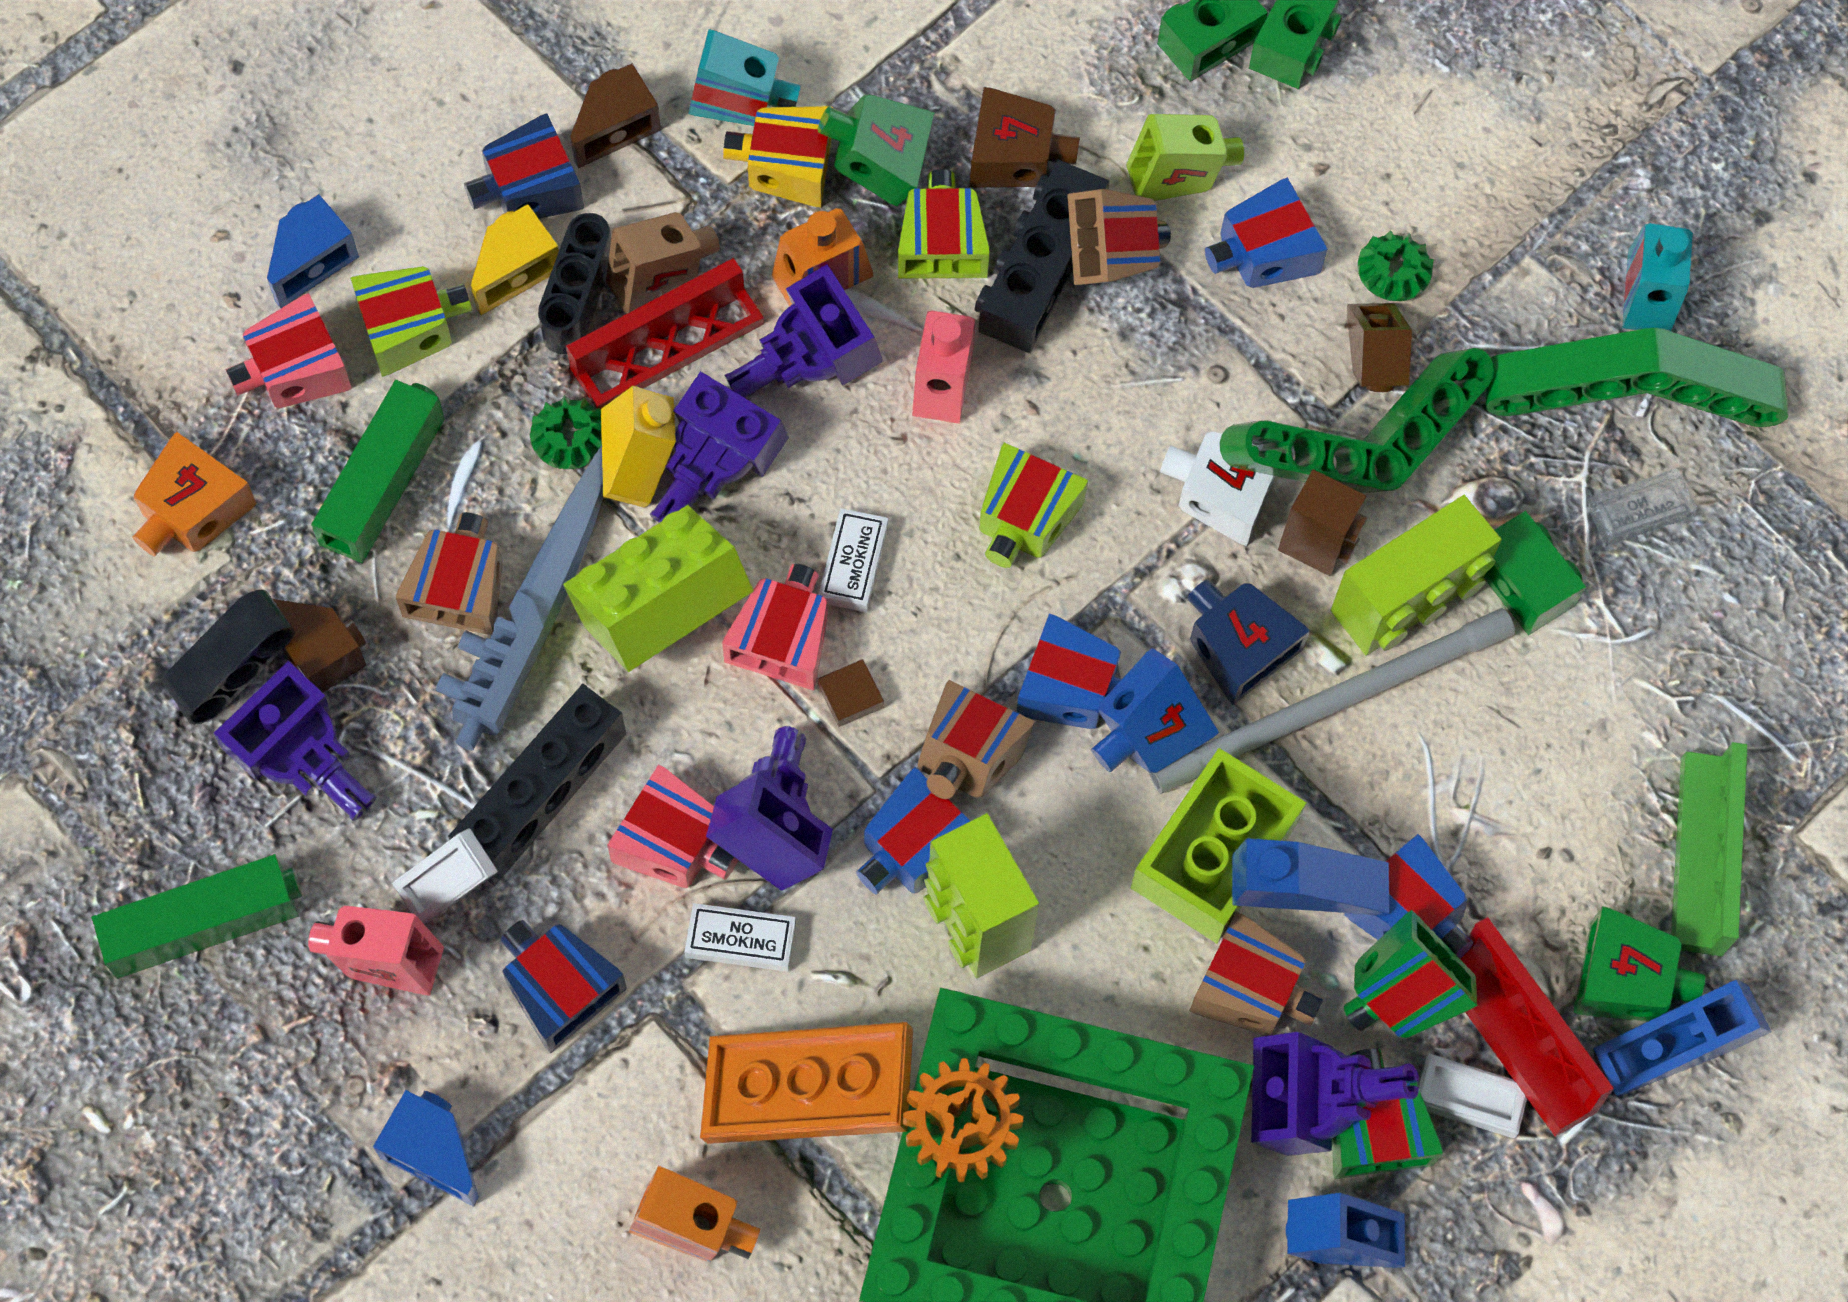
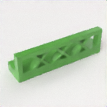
M1732 742L1722 756L1686 751L1681 757L1671 935L1681 941V951L1722 957L1739 938L1747 744Z

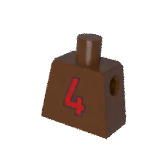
M984 87L971 160L970 187H1036L1043 173L1047 174L1049 161L1057 162L1059 159L1068 164L1076 165L1080 137L1053 133L1056 109L1052 105L994 88Z

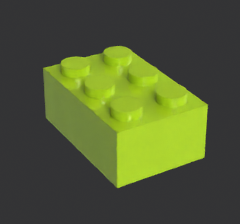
M1464 494L1345 570L1330 611L1365 656L1380 647L1384 651L1390 650L1407 636L1408 632L1406 630L1419 621L1424 626L1428 625L1441 616L1447 609L1446 604L1459 596L1462 600H1466L1477 593L1486 583L1483 579L1486 572L1496 562L1493 557L1502 539Z
M689 505L679 511L668 514L660 523L638 537L629 539L619 549L597 563L583 568L578 575L563 584L584 628L628 672L754 592L735 547Z
M1218 748L1136 867L1130 888L1218 944L1227 931L1236 911L1239 912L1243 907L1232 905V854L1246 838L1287 841L1297 826L1307 802L1221 748Z
M988 813L932 840L930 843L929 862L926 863L928 878L924 880L928 894L923 896V899L935 923L939 924L944 921L953 938L948 940V944L959 966L964 968L969 965L975 978L978 979L1030 952L1039 902Z

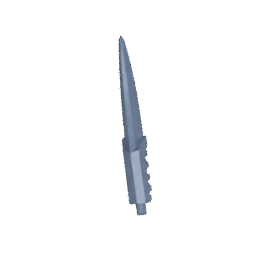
M602 445L572 491L520 589L517 590L509 606L512 616L511 620L498 617L494 623V631L491 637L487 639L466 630L460 639L458 649L480 658L479 660L476 659L472 666V674L469 680L462 681L443 673L437 684V692L456 700L452 707L453 720L463 724V727L455 742L464 749L474 750L482 733L496 736L501 731L568 593L563 584L575 577L604 498Z

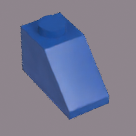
M320 194L307 202L295 205L286 216L279 220L267 280L274 300L280 308H283L359 258L352 232Z
M405 1090L374 1143V1150L380 1159L474 1207L479 1196L460 1127L453 1113L449 1112L452 1105L429 1091H424L421 1097Z
M1343 1193L1288 1200V1221L1286 1223L1287 1254L1320 1264L1386 1268L1405 1267V1213Z

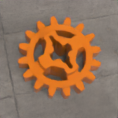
M962 1058L959 1070L951 1072L949 1066L943 1061L939 1063V1077L937 1079L932 1078L926 1073L920 1075L919 1083L924 1090L923 1093L909 1090L907 1102L917 1110L903 1112V1124L909 1127H916V1129L906 1135V1143L908 1147L918 1145L923 1147L917 1159L920 1165L928 1163L931 1159L937 1162V1177L941 1178L948 1168L956 1169L958 1182H964L967 1169L974 1168L978 1176L984 1179L988 1173L987 1162L992 1161L995 1165L1002 1168L1007 1161L1002 1148L1016 1150L1019 1138L1009 1130L1022 1128L1023 1116L1010 1113L1011 1110L1019 1105L1020 1097L1018 1094L1004 1095L1003 1092L1007 1086L1008 1078L1003 1075L994 1081L988 1078L990 1065L984 1063L976 1073L970 1071L968 1059ZM953 1087H965L964 1090L949 1096L942 1094L943 1091ZM985 1095L994 1103L1000 1122L996 1121L995 1116L987 1113L983 1103ZM972 1102L971 1123L967 1122L963 1130L960 1129L956 1138L953 1139L954 1117L959 1118L962 1112L967 1110L969 1103ZM926 1118L930 1119V1123L939 1127L942 1134L940 1146L931 1137L927 1129ZM976 1144L985 1147L975 1153L960 1154L963 1149Z

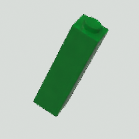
M396 379L394 380L311 523L319 546L359 563H364L445 420L439 397L430 388L419 383H413L410 386Z
M276 854L91 916L104 963L115 978L119 979L299 917L294 899L302 897V892L293 867L284 870Z

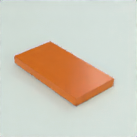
M907 1022L710 1036L700 1138L707 1144L907 1132V1125L903 1124V1112L908 1111L909 1108L907 1095L910 1090L914 1028Z

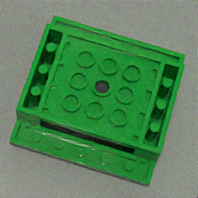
M940 987L913 1091L923 1093L924 1090L919 1083L920 1075L926 1073L932 1078L937 1079L939 1077V1063L943 1061L949 1066L951 1072L959 1070L961 1059L967 1058L970 1071L977 1073L979 1070L977 1067L979 1056L1188 1110L1184 1119L989 1070L988 1078L992 1081L1003 1075L1008 1078L1007 1086L1003 1092L1004 1095L1018 1094L1020 1097L1019 1105L1010 1111V1113L1023 1116L1022 1128L1009 1130L1019 1138L1016 1150L1003 1147L1002 1150L1007 1157L1006 1164L1001 1168L992 1161L987 1162L988 1173L986 1178L981 1179L973 1168L967 1169L964 1182H958L956 1169L948 1168L947 1172L940 1178L936 1176L937 1162L934 1159L923 1165L917 1162L918 1154L923 1147L921 1145L907 1146L906 1135L916 1129V1127L907 1126V1132H902L859 1302H1204L1254 1065ZM953 1087L943 1091L942 1094L949 1096L964 1090L965 1087ZM985 1095L983 1103L987 1113L995 1116L996 1121L1000 1122L994 1103ZM972 1102L969 1103L967 1110L963 1111L959 1118L954 1117L953 1139L956 1138L960 1129L963 1130L967 1122L971 1123ZM909 1105L908 1111L917 1109ZM926 1118L927 1129L933 1140L940 1146L942 1142L940 1129L938 1126L930 1123V1119ZM976 1144L963 1149L960 1154L975 1153L985 1147ZM1050 1184L1061 1185L1070 1195V1204L1061 1211L1048 1210L1041 1203V1190Z

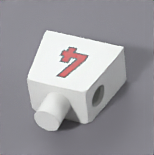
M1207 432L1197 455L1170 445L1160 473L1185 482L1179 502L1180 509L1239 544L1247 546L1276 476L1237 469L1228 465L1220 453L1219 442L1222 433ZM1263 444L1254 445L1259 448V451H1262Z

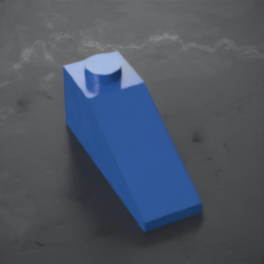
M1246 838L1232 854V905L1387 916L1389 914V862L1302 842Z
M1736 979L1593 1049L1610 1084L1614 1088L1616 1096L1619 1097L1729 1053L1772 1031L1748 984Z

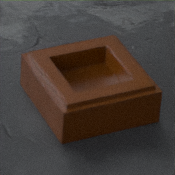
M863 659L817 678L818 687L838 727L884 708V700Z

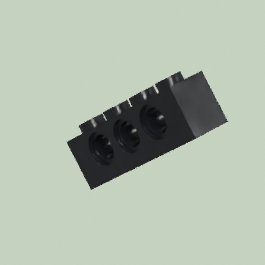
M1059 159L1050 176L1044 173L1041 175L1034 190L1033 200L1036 202L1031 212L1024 210L1017 221L1013 234L1017 239L1011 249L1003 248L995 265L994 274H997V277L992 287L984 285L977 298L974 311L980 313L979 333L1031 353L1073 271L1067 194L1109 189L1110 180ZM1062 215L1065 216L1067 219L1058 220L1051 216ZM1040 251L1048 254V256L1037 257L1031 253ZM1024 289L1030 293L1019 295L1012 292V290Z
M582 683L448 835L449 840H451L460 832L468 828L471 829L498 871L487 880L495 886L626 736L622 712Z

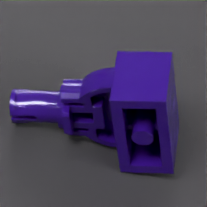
M826 264L786 288L792 305L778 318L774 331L759 339L763 348L760 350L761 354L724 376L731 389L746 398L774 380H777L778 383L783 381L787 388H790L802 380L823 381L836 376L843 386L884 361L873 333Z
M700 371L673 410L679 420V424L675 433V453L666 465V469L674 475L675 480L656 508L651 511L650 516L660 523L668 514L679 511L687 505L692 507L699 497L702 498L703 495L706 496L707 494L710 498L715 499L724 485L740 480L750 470L763 477L789 439L782 420Z
M289 661L213 733L219 746L256 781L263 775L277 783L293 784L308 797L314 790L301 776L303 774L317 789L325 792L342 808L352 821H356L364 813L361 811L362 807L348 794H351L367 810L377 798L347 772L333 754L327 751V749L331 750L343 763L350 756V752L337 741L334 723L327 713L330 709L326 696Z
M784 726L775 731L771 756L758 759V761L754 762L752 773L744 778L738 785L716 797L706 834L707 838L781 891L824 869L833 831L830 826L810 811L806 800L808 784L805 783L806 775L799 768L802 751H804L807 739L803 733L797 736L798 730L790 726Z
M1300 1032L1253 1038L1254 1069L1252 1081L1251 1143L1286 1156L1332 1151V1138L1347 1130L1354 1121L1368 1120L1371 1117V1111L1362 1107L1376 1108L1377 1103L1380 1101L1415 1099L1418 1096L1419 1087L1407 1086V1083L1419 1082L1418 1072L1412 1064L1408 1063L1395 1067L1371 1069V1061L1365 1055L1347 1056L1341 1051L1334 1049L1333 1046Z

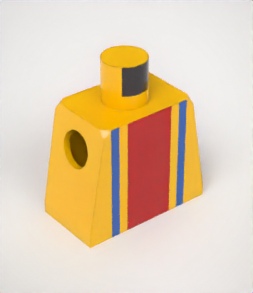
M829 106L761 108L756 112L753 134L726 131L723 159L748 162L749 187L753 190L821 208L832 138L818 133V125L824 111Z

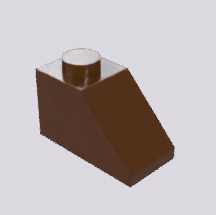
M633 63L620 69H611L590 83L570 135L574 162L578 169L661 131L658 104Z
M1395 303L1347 304L1352 369L1360 386H1366L1367 390L1373 392H1390L1395 389V386H1409L1412 329Z
M273 599L295 631L293 639L282 651L291 664L322 693L367 666L360 650L361 647L366 645V641L351 619L343 623L333 608Z

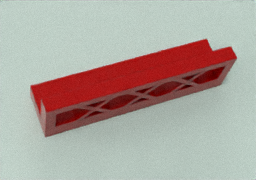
M732 258L566 345L570 369L595 408H600L601 410L630 387L635 386L644 389L764 325V316L744 289L743 271L736 260ZM736 300L747 314V317L734 324L716 320L719 309ZM687 326L706 329L703 340L694 345L675 342L678 331ZM647 347L664 351L661 362L651 368L634 364L637 353ZM604 370L622 373L619 385L602 394L590 378Z
M1487 917L1475 923L1469 935L1473 945L1460 959L1476 975L1477 1006L1465 1013L1556 1137L1596 1114L1614 1088Z

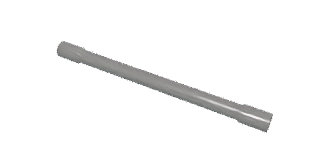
M1505 609L1495 610L1464 624L1453 633L1205 743L1157 773H1149L1151 781L1160 794L1198 778L1218 748H1221L1235 758L1464 654L1477 652L1515 634L1513 621Z

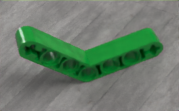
M1645 328L1491 357L1494 368L1493 379L1486 388L1487 411L1497 416H1515L1648 393L1755 427L1776 426L1788 418L1786 379L1782 368L1662 328Z
M1479 348L1439 354L1363 441L1264 420L1233 424L1226 428L1219 442L1220 453L1228 465L1237 469L1306 482L1312 469L1360 493L1394 491L1406 482L1489 386L1493 379V362L1489 354ZM1263 444L1262 451H1259V448L1254 446ZM1292 446L1295 450V460L1292 457ZM1334 456L1336 458V468L1334 466ZM1375 465L1377 468V476L1375 474Z

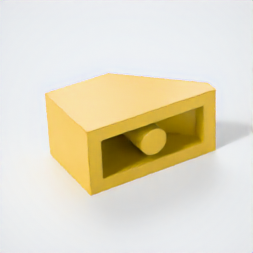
M528 204L517 211H508L502 214L486 229L471 282L475 306L480 315L487 313L550 277L559 248Z
M632 386L601 409L603 497L643 508L651 503L676 442L675 413L673 412L674 397Z

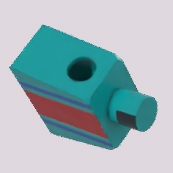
M708 29L688 114L754 126L757 110L767 108V105L772 107H796L801 85L774 78L779 61L776 53Z
M1653 223L1644 224L1628 250L1622 328L1631 330L1645 328L1672 330L1690 283L1693 232L1691 230ZM1662 290L1657 301H1653L1648 297L1650 292Z

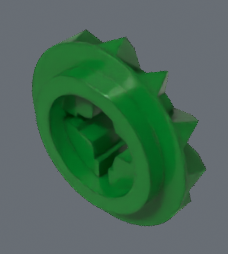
M1390 230L1384 236L1378 238L1372 236L1368 244L1361 249L1357 269L1360 280L1374 295L1389 301H1406L1417 297L1428 287L1432 278L1434 259H1431L1427 254L1426 244L1419 245L1413 241L1410 233L1405 236L1394 235ZM1398 254L1402 255V259H1404L1403 267H1400L1393 277H1389V261H1392Z
M564 395L561 401L552 404L545 402L543 410L537 416L532 417L529 435L534 452L543 462L558 469H577L590 464L602 445L600 408L596 409L590 405L585 397L579 401L570 400ZM565 419H570L575 429H582L574 432V439H571L572 446L569 447L567 440H564L563 434L559 433V431L563 430Z

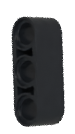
M583 213L571 220L539 305L538 318L544 344L550 351L557 354H567L566 345L587 335L606 281L611 232L608 222L596 213ZM588 241L598 242L597 244L592 246L582 245ZM576 280L584 281V283L579 286L568 285L570 282ZM559 321L571 322L567 326L563 327L553 326L556 322Z
M260 589L249 592L239 598L167 671L162 683L190 724L196 725L207 722L222 712L291 642L295 635L294 628L266 590Z

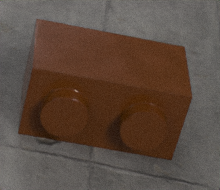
M1312 469L1290 509L1278 551L1331 576L1339 561L1346 565L1348 564L1360 541L1359 536L1368 517L1360 514L1367 496Z

